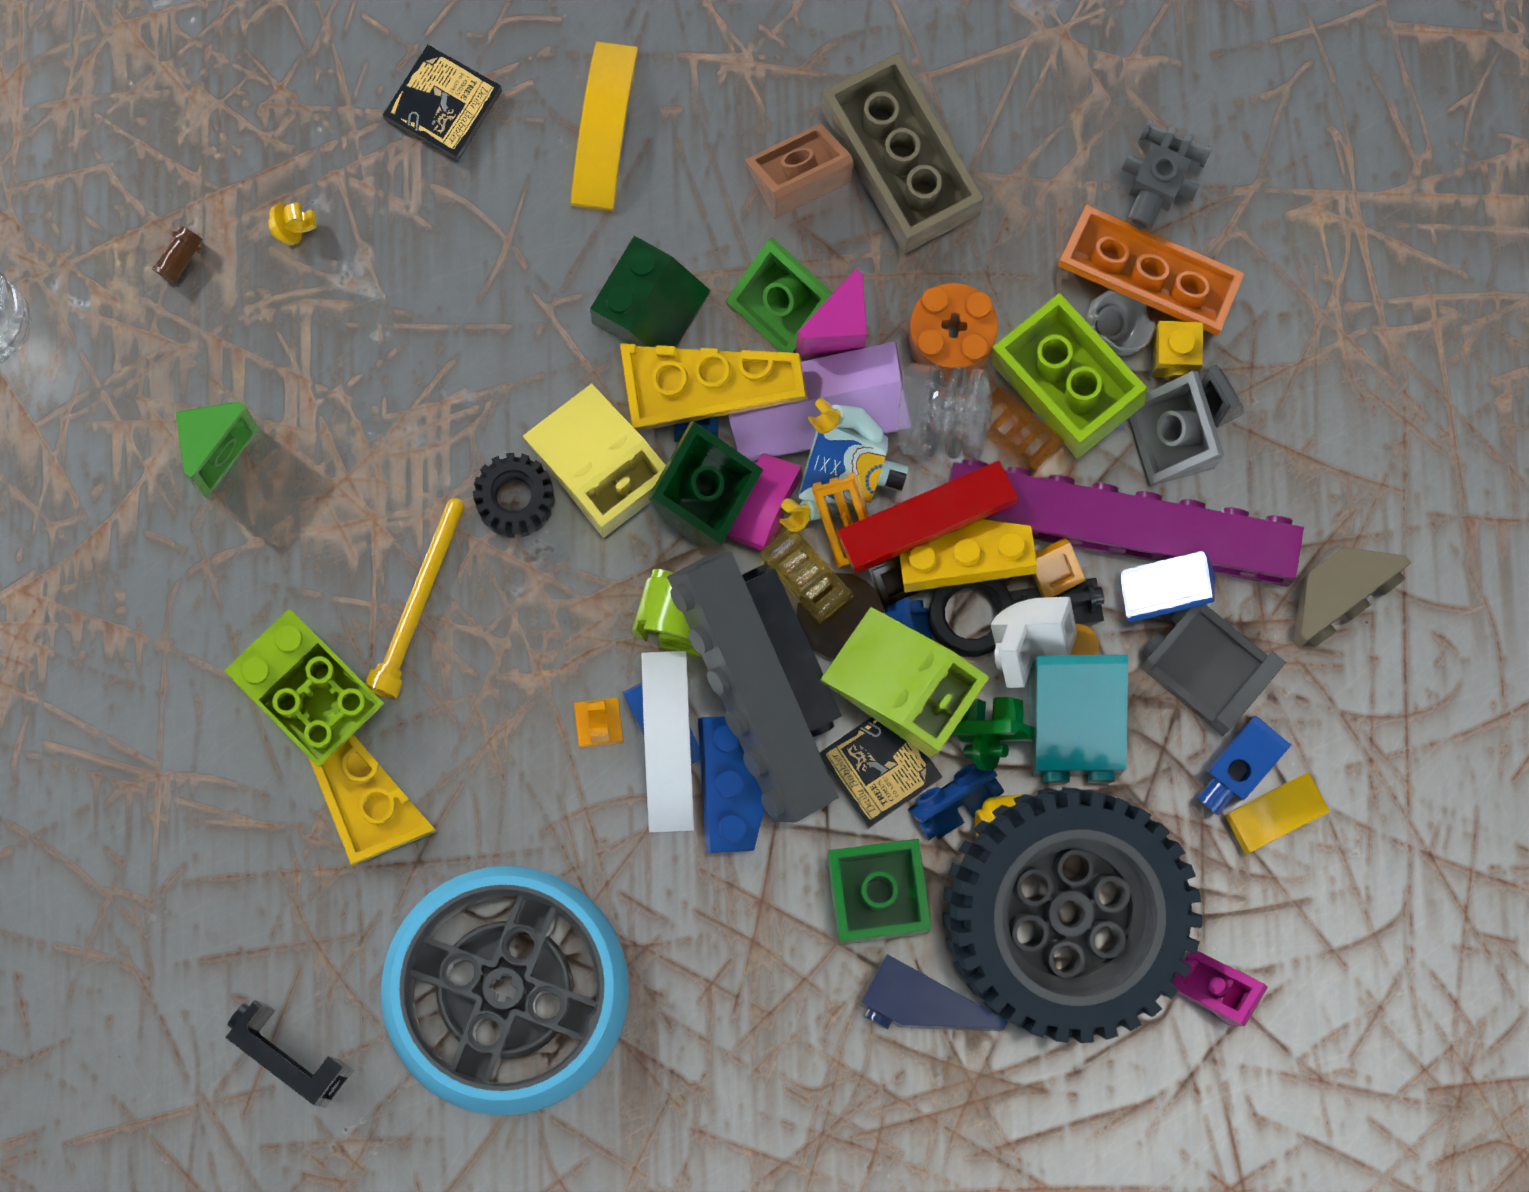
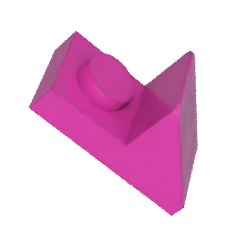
M1198 950L1197 954L1190 952L1184 962L1192 966L1187 978L1177 974L1172 982L1173 985L1179 988L1177 994L1212 1011L1227 1025L1245 1027L1268 987L1264 983Z

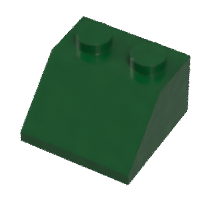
M634 235L590 307L592 324L628 344L643 347H656V345L678 348L710 295L711 290L674 257Z
M695 421L689 423L648 499L667 525L697 545H722L764 469Z

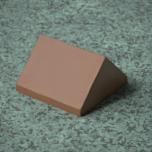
M821 123L744 160L774 219L850 183L854 163L851 154Z

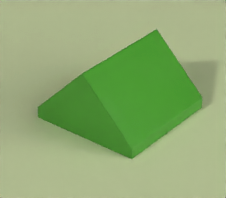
M772 237L765 243L725 301L780 352L795 353L797 332L827 301L833 292Z
M240 402L175 412L184 474L197 491L206 498L260 429L246 406Z

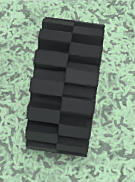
M506 453L507 458L503 459L496 456L492 458L493 463L490 466L485 464L480 469L482 474L480 477L476 476L474 482L475 491H473V499L478 514L486 526L489 525L492 531L499 535L502 532L506 533V536L510 538H515V534H521L522 537L529 536L530 530L535 528L538 531L543 527L542 522L545 519L548 521L552 515L551 508L554 507L555 498L551 478L547 470L543 469L542 464L537 460L531 461L528 455L521 453V457H515L514 453ZM510 480L523 481L531 489L530 502L526 507L518 511H508L501 507L497 501L499 488Z

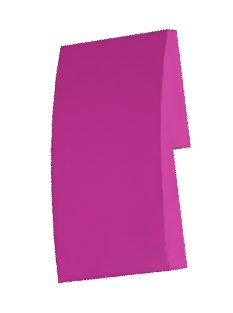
M761 454L756 464L764 470L726 538L765 552L782 525L779 522L780 519H784L781 503L787 498L790 499L802 480L803 473L802 466L768 454Z

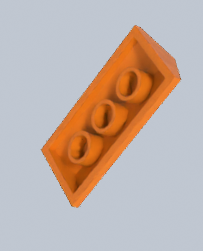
M1085 205L1057 265L1184 322H1203V330L1219 336L1245 274L1151 232L1138 229L1128 222L1089 205Z

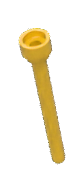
M451 498L447 502L383 663H377L375 670L370 669L365 685L377 695L393 700L398 698L404 683L400 680L403 673L399 670L464 509V503L459 498Z

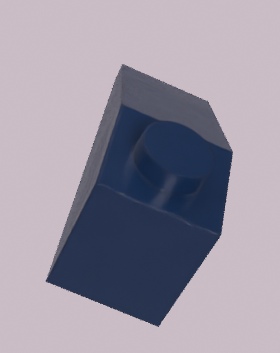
M888 954L860 1003V1006L867 1009L864 1017L887 1030L892 1023L898 1027L1002 1031L1008 1023L1006 1019Z

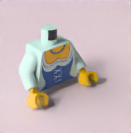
M823 398L816 400L815 406L819 409L821 415L817 417L808 416L807 418L816 429V433L800 483L798 498L803 499V501L798 504L793 499L787 498L781 503L782 509L787 513H793L789 518L780 519L779 521L789 531H801L809 521L822 519L812 492V485L814 483L821 482L822 485L827 484L832 478L845 479L847 474L855 472L866 506H870L877 485L902 491L908 466L885 460L888 437L883 434L882 428L864 408L845 405L831 406ZM845 490L843 493L849 511H854L855 507L850 492ZM827 495L832 515L840 514L834 495Z

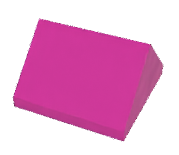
M855 269L797 332L795 353L800 354L802 362L865 348L867 330L863 274Z

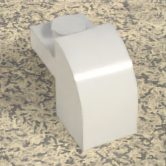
M1045 597L1024 600L1007 607L994 618L991 628L996 646L995 663L998 670H1003L1006 687L1024 688L1033 661L1037 656H1070L1077 636L1070 597Z

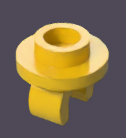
M298 202L289 205L278 203L270 209L269 229L277 240L282 241L286 245L292 246L299 243L302 239V233L317 227L315 211L310 209L302 213L301 204Z

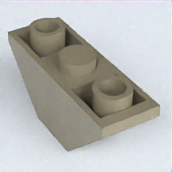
M1350 547L1339 549L1311 570L1300 581L1294 644L1298 649L1311 641L1314 647L1318 646L1336 632L1331 624L1343 615L1351 621L1371 605L1366 599L1378 589L1385 595L1403 582L1405 577L1401 572L1411 564V561L1404 555Z

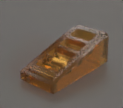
M998 387L968 418L970 423L1020 468L1031 471V476L1033 477L1062 448L1064 440L1049 426ZM999 404L1002 405L1006 410L992 424L987 422L985 418ZM1013 415L1018 422L1004 435L999 429ZM1026 427L1031 433L1019 445L1015 444L1012 440ZM1038 438L1044 444L1031 456L1026 450Z

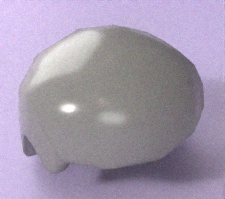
M1109 290L1094 299L1086 316V322L1118 356L1131 355L1149 345L1156 330V323L1151 321L1147 315L1146 304L1113 290Z

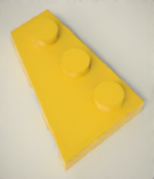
M981 519L899 555L905 592L1038 573L1031 526Z
M354 734L320 767L309 758L352 866L437 832Z

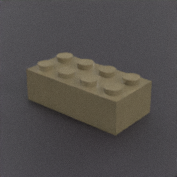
M899 52L822 91L821 111L840 144L851 154L855 170L904 254L980 215L984 198Z

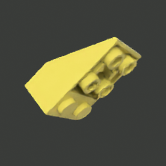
M592 383L522 436L603 539L650 503L648 496L666 466L646 440Z

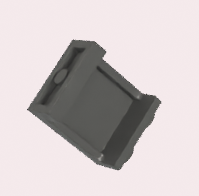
M1207 604L1176 611L1170 618L1177 624L1167 637L1158 632L1142 651L1148 659L1141 669L1224 736L1286 664V661L1273 651L1269 655L1264 653L1208 607Z

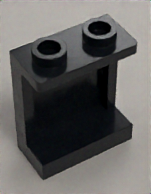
M256 1000L250 1006L243 1003L230 1018L227 1026L231 1028V1031L225 1038L312 1105L326 1108L354 1070L341 1060L328 1056L313 1075L261 1035L262 1027L275 1010L269 1005Z

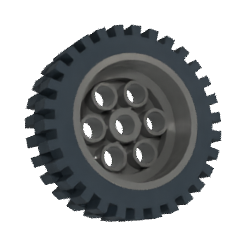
M1064 787L1060 791L1050 788L1037 790V796L1024 794L1014 798V806L1007 807L1001 805L992 811L996 817L993 821L988 823L982 820L973 829L979 835L973 843L967 840L963 842L958 851L965 854L960 865L952 862L948 873L955 877L953 888L945 887L943 900L950 903V912H942L943 926L951 930L952 937L945 939L948 950L957 956L958 960L953 963L958 973L967 978L968 983L966 985L974 995L984 1001L983 1004L1015 1026L1021 1027L1041 1038L1046 1035L1058 1042L1068 1043L1069 1038H1073L1080 1043L1094 1042L1093 1035H1099L1106 1040L1118 1037L1116 1028L1120 1026L1130 1031L1142 1025L1137 1017L1138 1015L1145 1013L1154 1017L1162 1010L1156 1002L1161 995L1172 999L1178 992L1179 988L1171 983L1176 973L1187 978L1192 967L1182 962L1185 952L1189 951L1197 954L1200 941L1190 937L1191 927L1202 928V915L1192 911L1191 903L1201 902L1200 890L1189 886L1188 879L1196 877L1192 865L1182 862L1179 858L1185 854V851L1179 842L1166 837L1170 831L1162 823L1151 820V814L1142 808L1129 805V802L1117 797L1090 790L1085 791ZM1076 854L1080 860V870L1074 877L1066 878L1062 869L1063 863L1067 857ZM1036 874L1040 880V888L1034 896L1026 898L1022 893V882L1027 876ZM1113 881L1116 886V895L1111 902L1102 904L1099 899V890L1104 883ZM1072 900L1076 906V914L1070 922L1062 924L1058 918V910L1064 902ZM1026 920H1033L1036 927L1034 937L1028 942L1020 943L1017 937L1018 927ZM1109 926L1112 932L1110 944L1103 949H1097L1094 941L1097 931L1102 927ZM1063 946H1069L1072 953L1070 963L1064 968L1057 969L1054 965L1056 951Z

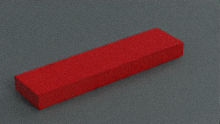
M998 460L836 531L837 538L855 574L910 551L917 546L924 545L1018 504V496Z

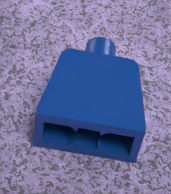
M1258 716L1251 717L1207 769L1206 772L1213 779L1197 799L1216 815H1219L1234 796L1244 801L1292 744ZM1236 760L1243 762L1247 769V772L1239 781L1232 779L1228 772Z

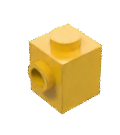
M1159 321L1152 337L1151 377L1172 381L1192 371H1198L1199 373L1203 366V322Z

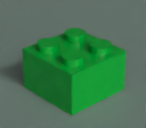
M919 839L828 850L827 862L838 945L929 934L932 928Z

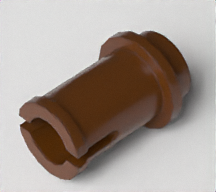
M181 225L176 232L171 231L172 240L156 265L152 267L154 272L174 284L178 282V278L195 252L200 253L202 250L199 245L203 239Z

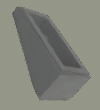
M1217 364L1210 367L1201 383L1216 428H1219L1240 417L1244 413V407L1222 369H1219Z

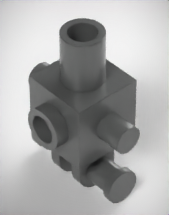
M1151 120L1147 121L1139 139L1152 143L1145 159L1142 160L1128 154L1121 169L1137 176L1130 191V195L1137 198L1127 221L1132 226L1144 231L1151 230L1160 208L1169 212L1176 194L1193 201L1200 185L1184 177L1191 161L1199 163V166L1204 168L1212 150V147L1208 146L1206 148L1193 142V136L1187 133L1183 139L1174 135L1176 132L1175 128L1169 126L1168 130L1152 124L1153 121Z

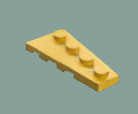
M620 343L631 423L637 432L808 400L802 358L799 353L751 350L734 352L720 351L715 348H701L700 350L680 349L675 346L656 345V347L636 346L635 344Z

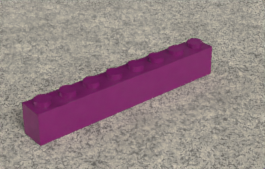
M963 459L962 463L953 462L949 482L987 466L988 463L977 459ZM1006 467L1005 469L1018 496V504L983 518L985 520L1031 526L1033 540L1055 543L1065 538L1071 543L1072 547L1151 562L1197 551H1205L1215 574L1288 587L1296 579L1304 527L1292 525L1293 520L1283 516L1270 515L1264 520L1249 517V512L1240 508L1226 507L1221 512L1205 509L1206 504L1197 500L1181 499L1179 504L1162 501L1160 494L1149 491H1137L1136 495L1119 493L1118 487L1106 483H1094L1092 487L1076 485L1073 478L1063 475H1050L1049 479L1031 476V471L1020 467Z

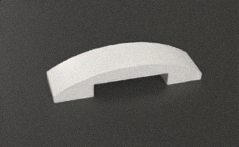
M642 652L649 832L694 831L687 652Z

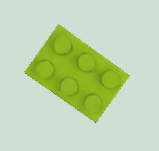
M1058 293L992 347V365L1077 459L1145 405L1147 387L1061 293Z

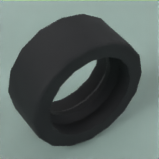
M999 579L936 588L929 606L930 626L935 639L942 646L961 657H980L994 651L996 646L992 630L987 635L978 639H966L958 636L948 626L945 619V607L948 600L956 592L965 588H976L986 592L993 599L998 615L1001 611L1014 604L1008 588Z

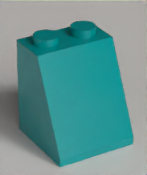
M1128 655L1037 656L1028 675L1030 726L1035 727L1034 741H1030L1032 777H1043V783L1045 784L1069 783L1070 776H1088L1089 783L1115 782V775H1121L1127 766Z

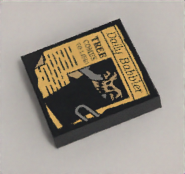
M427 44L386 108L383 117L387 122L458 161L501 94L502 87Z
M873 717L819 752L827 771L868 829L942 779V775L926 754Z

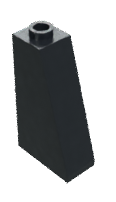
M762 564L743 573L742 577L812 737L831 730L835 726L833 720L842 717V714L830 688L820 681L824 674L776 569Z

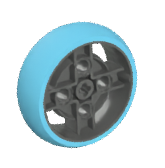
M519 866L487 867L470 871L441 884L427 894L411 910L398 928L385 959L381 982V1003L385 1026L397 1055L408 1071L418 1082L444 1101L469 1111L489 1115H515L541 1110L560 1102L583 1087L595 1076L613 1051L626 1018L629 996L628 970L624 952L612 925L603 912L589 897L565 880L543 871ZM493 899H516L508 921L492 922L479 926L462 936L453 946L432 939L433 935L444 923L472 905ZM558 914L577 931L590 953L596 974V1001L573 993V977L569 963L560 947L550 938ZM518 935H529L534 941L533 952L527 958H514L510 954L509 949L511 941ZM468 961L474 967L473 979L467 985H454L450 977L451 969L458 962ZM505 977L512 978L511 986L517 990L513 998L506 996L505 1002H499V994L493 990L496 981L503 983ZM415 978L437 986V1003L441 1017L450 1033L460 1042L451 1065L436 1053L420 1028L414 1004ZM543 994H554L560 1000L559 1012L549 1019L539 1017L535 1009L536 1001ZM487 1020L497 1022L500 1027V1037L497 1042L490 1046L481 1045L476 1038L478 1026ZM557 1033L580 1041L572 1053L561 1063L541 1075L516 1082H493L502 1059L518 1058L531 1054L549 1043Z

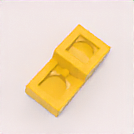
M1307 772L1224 816L1244 853L1247 855L1329 813L1330 809L1310 773Z

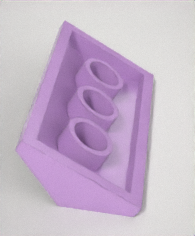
M895 341L803 361L802 365L808 400L728 415L737 451L752 462H757L761 454L780 457L811 450L816 429L807 418L808 416L817 417L821 415V412L815 406V402L819 398L827 400L831 406L845 405L864 408L882 428L883 434L913 428L897 343Z

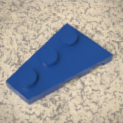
M725 716L699 718L698 731L706 853L753 851L764 813L761 801L763 793L756 777L745 766L743 760L744 750L738 737L729 729Z

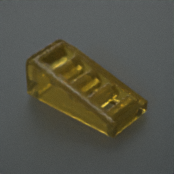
M787 529L760 552L763 563L776 569L783 586L819 624L854 596L851 590L798 532H791ZM806 560L809 562L792 577L790 576ZM820 573L821 576L819 578H817L804 590L801 589L806 583H808L812 578H814L817 574ZM829 585L833 587V589L829 593H827L823 598H821L817 603H814L812 601L813 598H815Z

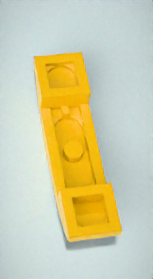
M598 41L595 43L580 122L571 206L614 212L620 173V156L630 92L633 89L638 47Z

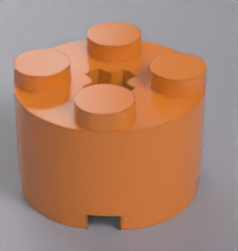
M961 283L941 284L931 287L923 293L911 314L907 344L912 358L927 375L940 381H961L972 376V374L979 371L988 362L998 334V318L990 297L974 287ZM948 327L956 328L957 338L949 337Z

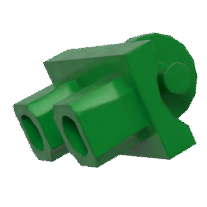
M1013 697L993 698L992 720H985L986 702L975 699L950 735L958 736L959 740L964 743L973 742V745H966L964 747V756L966 758H973L979 770H994L999 763L1000 757L1008 756V745L999 744V742L1034 741L1035 727L1023 724L1022 700Z

